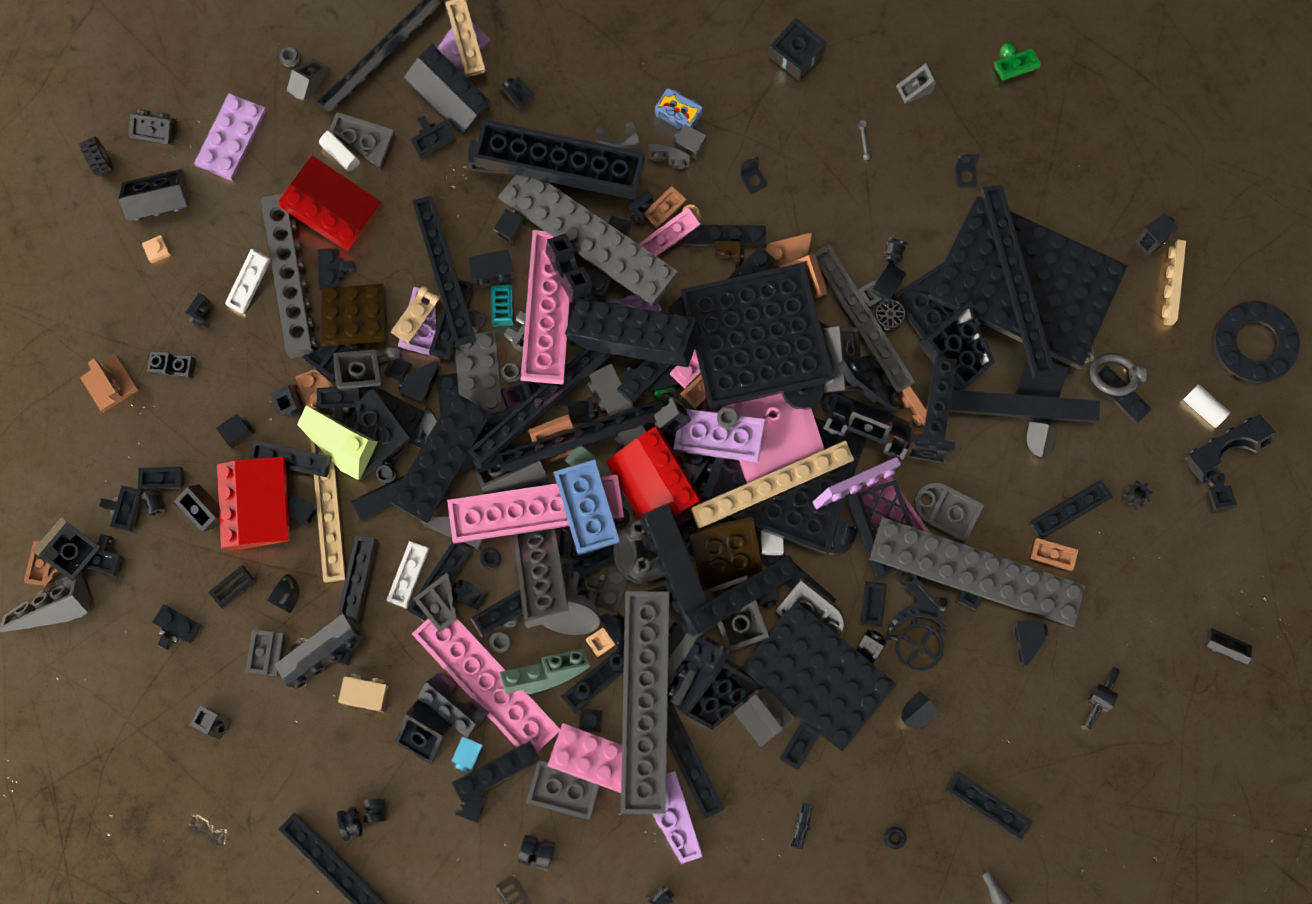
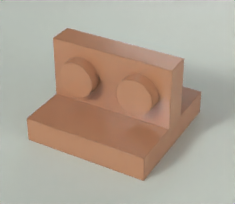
M811 254L780 266L785 267L804 262L813 299L828 295L816 255Z
M116 355L102 363L98 362L95 358L89 361L88 365L91 370L80 377L103 413L139 390Z
M565 415L531 428L528 432L532 442L570 430L573 426L569 416ZM573 450L541 459L540 462L542 466L568 456Z

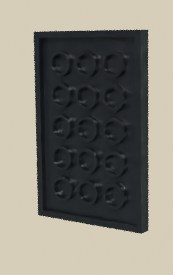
M795 600L768 633L769 637L761 641L740 668L843 752L897 684Z

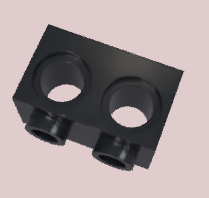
M1163 213L1143 230L1135 242L1150 256L1168 242L1177 231L1178 227L1175 220Z

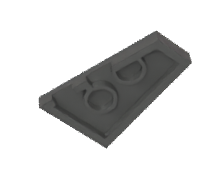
M336 112L330 128V132L381 169L395 134L393 129Z

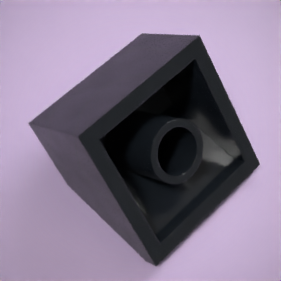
M61 517L33 551L38 557L70 580H73L100 546Z
M418 699L405 714L394 743L431 765L448 738L453 726L427 704Z

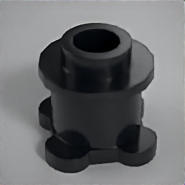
M888 237L886 242L887 249L883 253V257L892 264L903 261L902 254L908 243Z
M659 885V889L653 895L646 897L651 904L674 903L672 900L674 894L667 886L662 888Z

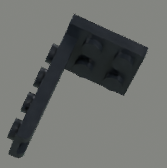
M935 357L923 435L912 434L905 457L946 464L952 455L955 442L946 441L945 435L957 363L956 359Z

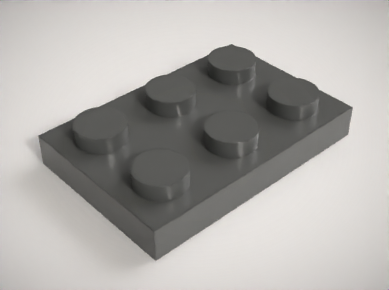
M538 762L526 803L590 820L599 785L547 766L548 762Z

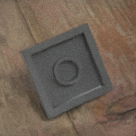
M765 688L752 696L734 712L760 747L795 720L784 704Z

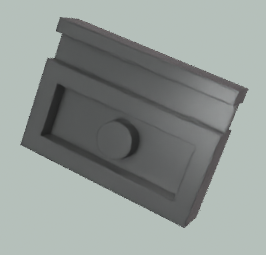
M252 629L246 673L278 677L279 672L275 664L282 657L284 633Z

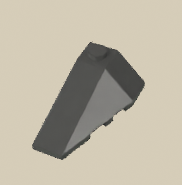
M80 571L73 580L66 576L59 578L55 581L56 586L47 592L44 589L41 590L32 602L25 601L5 614L0 625V631L7 632L69 622L85 616L88 613L91 598L82 572Z

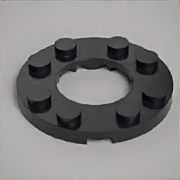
M1248 301L1234 306L1222 316L1214 331L1213 345L1218 361L1229 374L1243 379L1244 382L1262 384L1280 378L1291 369L1299 354L1300 340L1295 324L1284 311L1266 302ZM1258 322L1272 329L1277 339V348L1271 358L1265 361H1254L1241 353L1237 344V336L1239 330L1244 325Z

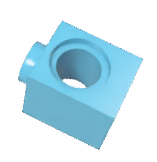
M462 737L452 759V762L457 763L455 768L468 772V769L475 770L484 746Z

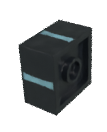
M795 18L770 45L769 57L797 80H800L825 53L827 42Z

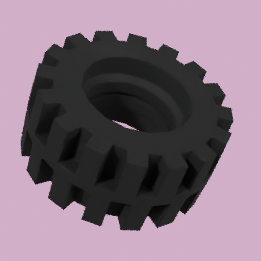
M96 136L80 143L81 152L94 175L99 176L113 169L104 146Z

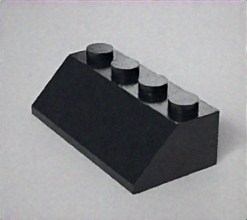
M433 44L416 59L404 76V79L461 135L490 108L491 101Z

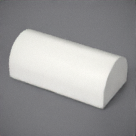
M326 131L321 137L319 144L348 172L353 171L360 164L359 159L330 131Z
M1200 384L1196 385L1183 399L1214 428L1220 425L1231 413Z

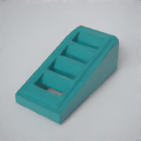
M512 285L491 286L493 327L514 326ZM508 291V295H496V292ZM496 299H508V302H496ZM508 306V309L497 310V307ZM507 313H508V316H505V317H497V314H507Z

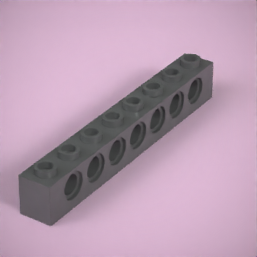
M282 193L262 197L261 203L286 353L290 358H296L315 352L314 347H317V340L315 334L312 335L311 332L314 322L312 315L308 314V308L311 305L309 296H305L304 289L307 288V281L301 272V269H304L302 257H299L298 250H301L299 238L295 236V231L298 230L297 222L290 213L278 206V201L284 194ZM279 215H285L282 220H276ZM282 234H288L285 239L279 240ZM285 253H291L289 258L282 259ZM294 272L293 277L286 278L287 273ZM298 291L295 297L289 298L291 292ZM301 311L298 317H292L293 312ZM304 330L302 336L295 337L297 331Z

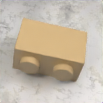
M351 674L350 678H343L338 703L384 712L390 686L384 684L385 680L372 678V681L369 682L363 680L364 676Z

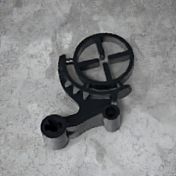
M900 570L896 575L897 583L914 594L917 601L914 605L903 609L894 617L888 627L885 639L896 641L897 656L906 667L917 671L928 670L934 667L943 656L944 642L940 633L943 630L945 632L949 631L942 622L945 608L950 604V600L945 595L937 598L933 596L915 574L910 573L911 576L909 578L912 579L911 582L907 581L904 583L901 574H906L907 572ZM940 598L945 600L944 606L939 604ZM917 617L928 618L940 626L935 629L929 624L918 623ZM912 618L913 624L905 627L898 636L893 634L902 622ZM922 626L929 628L921 640V644L926 643L932 632L939 639L940 652L938 656L927 648H922L925 654L935 660L926 667L911 665L919 653L918 649L914 650L907 662L900 653L901 637L914 646L918 644L914 639L905 634L912 627Z

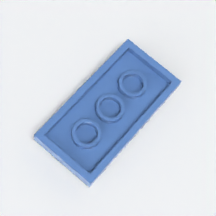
M592 460L555 471V479L578 555L620 543L596 461Z

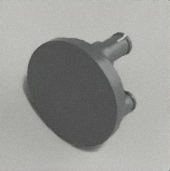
M636 521L625 527L618 535L620 543L614 544L613 547L615 565L625 578L634 583L649 585L660 582L665 578L664 572H660L657 567L656 560H658L656 552L646 549L643 545V536L647 532L643 531L640 521Z
M568 571L566 573L565 588L570 617L542 625L563 634L582 635L591 633L600 624L601 617L597 607L599 593L594 590H588L585 593V597L578 595L577 587L580 574L574 571L572 579V571Z

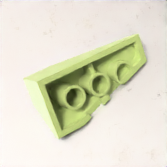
M306 406L297 425L325 455L332 456L331 461L342 472L360 480L378 441Z

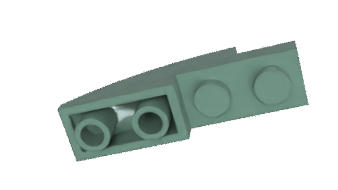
M584 649L542 657L541 664L500 672V680L505 694L525 690L526 695L555 687L574 678L588 669L590 664Z

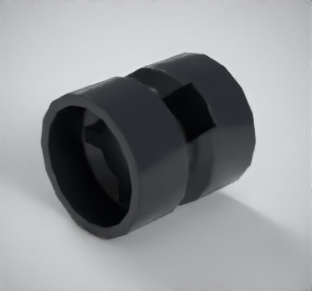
M525 834L518 856V863L529 866L534 863L536 868L548 871L555 849V842L545 839L539 842L537 837Z

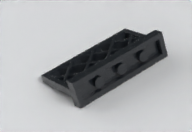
M893 480L847 496L875 578L900 570L894 567L887 569L885 564L870 560L876 538L873 529L878 531V528L872 526L870 522L873 512L903 524L902 522L905 518L907 526L913 527L897 481ZM890 486L894 487L896 493L893 501L881 496L884 489ZM881 490L880 493H879V495L876 494V493H873V492H875V491ZM871 494L877 497L873 508L864 505L861 496ZM897 498H898V501H899V504H900V505H898V504L895 503V501H896ZM879 499L891 504L886 515L875 510ZM893 506L900 508L903 512L900 522L889 517Z

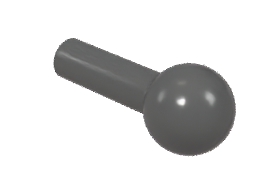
M389 346L384 354L377 356L378 365L400 358V349L397 346Z

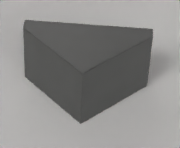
M925 63L896 87L904 103H909L933 93L937 80L929 64Z

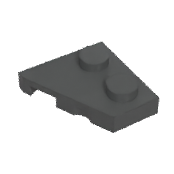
M447 573L413 598L439 633L457 621L450 577Z

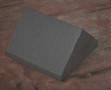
M376 350L333 353L335 381L338 389L381 386Z

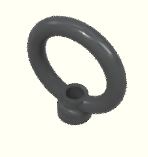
M1107 353L1100 355L1090 366L1092 382L1098 389L1110 395H1127L1138 387L1139 382L1146 381V367L1144 365L1136 366L1132 360L1121 354ZM1109 361L1121 363L1129 369L1131 382L1124 387H1112L1101 380L1098 374L1099 367Z

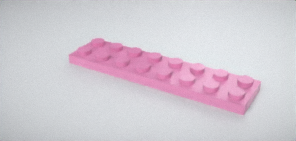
M533 230L521 381L563 384L567 341L565 331L568 326L569 298L545 253L547 239L553 237L545 231Z
M618 474L600 477L612 518H624ZM557 484L448 500L453 543L569 526Z
M428 618L412 633L471 699L476 700L489 711L487 716L516 747L531 741L538 753L559 733L560 729L529 695H526L524 690L505 694L500 680V672L506 670L458 619L443 632L439 633Z

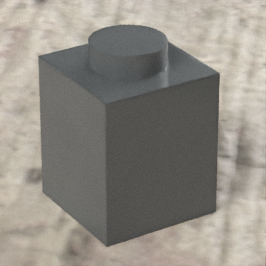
M684 125L682 130L678 129L674 136L675 148L697 159L706 144V135Z

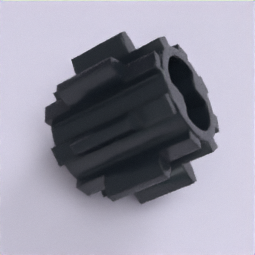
M1136 480L1133 486L1130 484L1126 486L1128 493L1124 497L1128 498L1129 506L1135 504V506L1140 508L1143 502L1146 504L1150 502L1148 495L1153 492L1148 490V483L1142 485ZM1134 490H1137V493L1141 494L1142 498H1139V495H1135Z

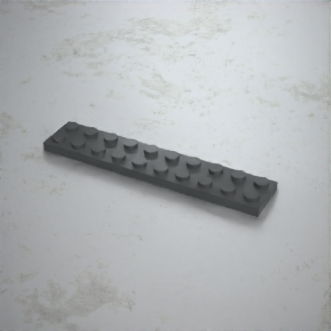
M515 175L498 196L503 203L522 214V216L552 237L566 233L575 249V253L653 307L679 276V272L547 181Z
M884 517L880 520L870 555V560L1070 627L1075 626L1085 588L1083 584Z
M626 591L622 814H665L669 630L668 592Z

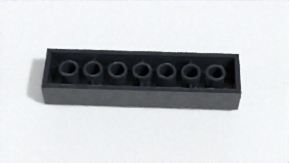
M484 119L473 156L476 167L633 200L637 198L645 164V153Z

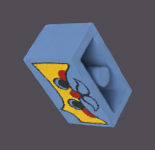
M667 88L655 107V116L682 130L684 125L694 129L702 116V107L697 101L683 97V94L679 91H672Z

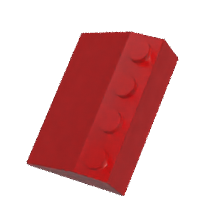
M312 155L278 201V206L348 252L381 201Z
M657 427L637 437L606 461L612 474H618L619 486L639 520L642 519L640 514L665 504L669 505L673 518L703 502L662 431Z
M285 457L237 460L217 464L221 548L237 551L290 541Z

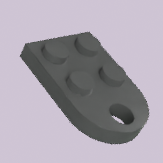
M931 483L920 489L914 501V509L922 522L962 543L966 542L984 507V504L941 483ZM922 495H930L932 503L924 505L921 502Z
M803 578L776 609V612L783 616L796 600L825 625H835L837 628L835 633L838 636L841 635L844 629L845 618L842 610Z

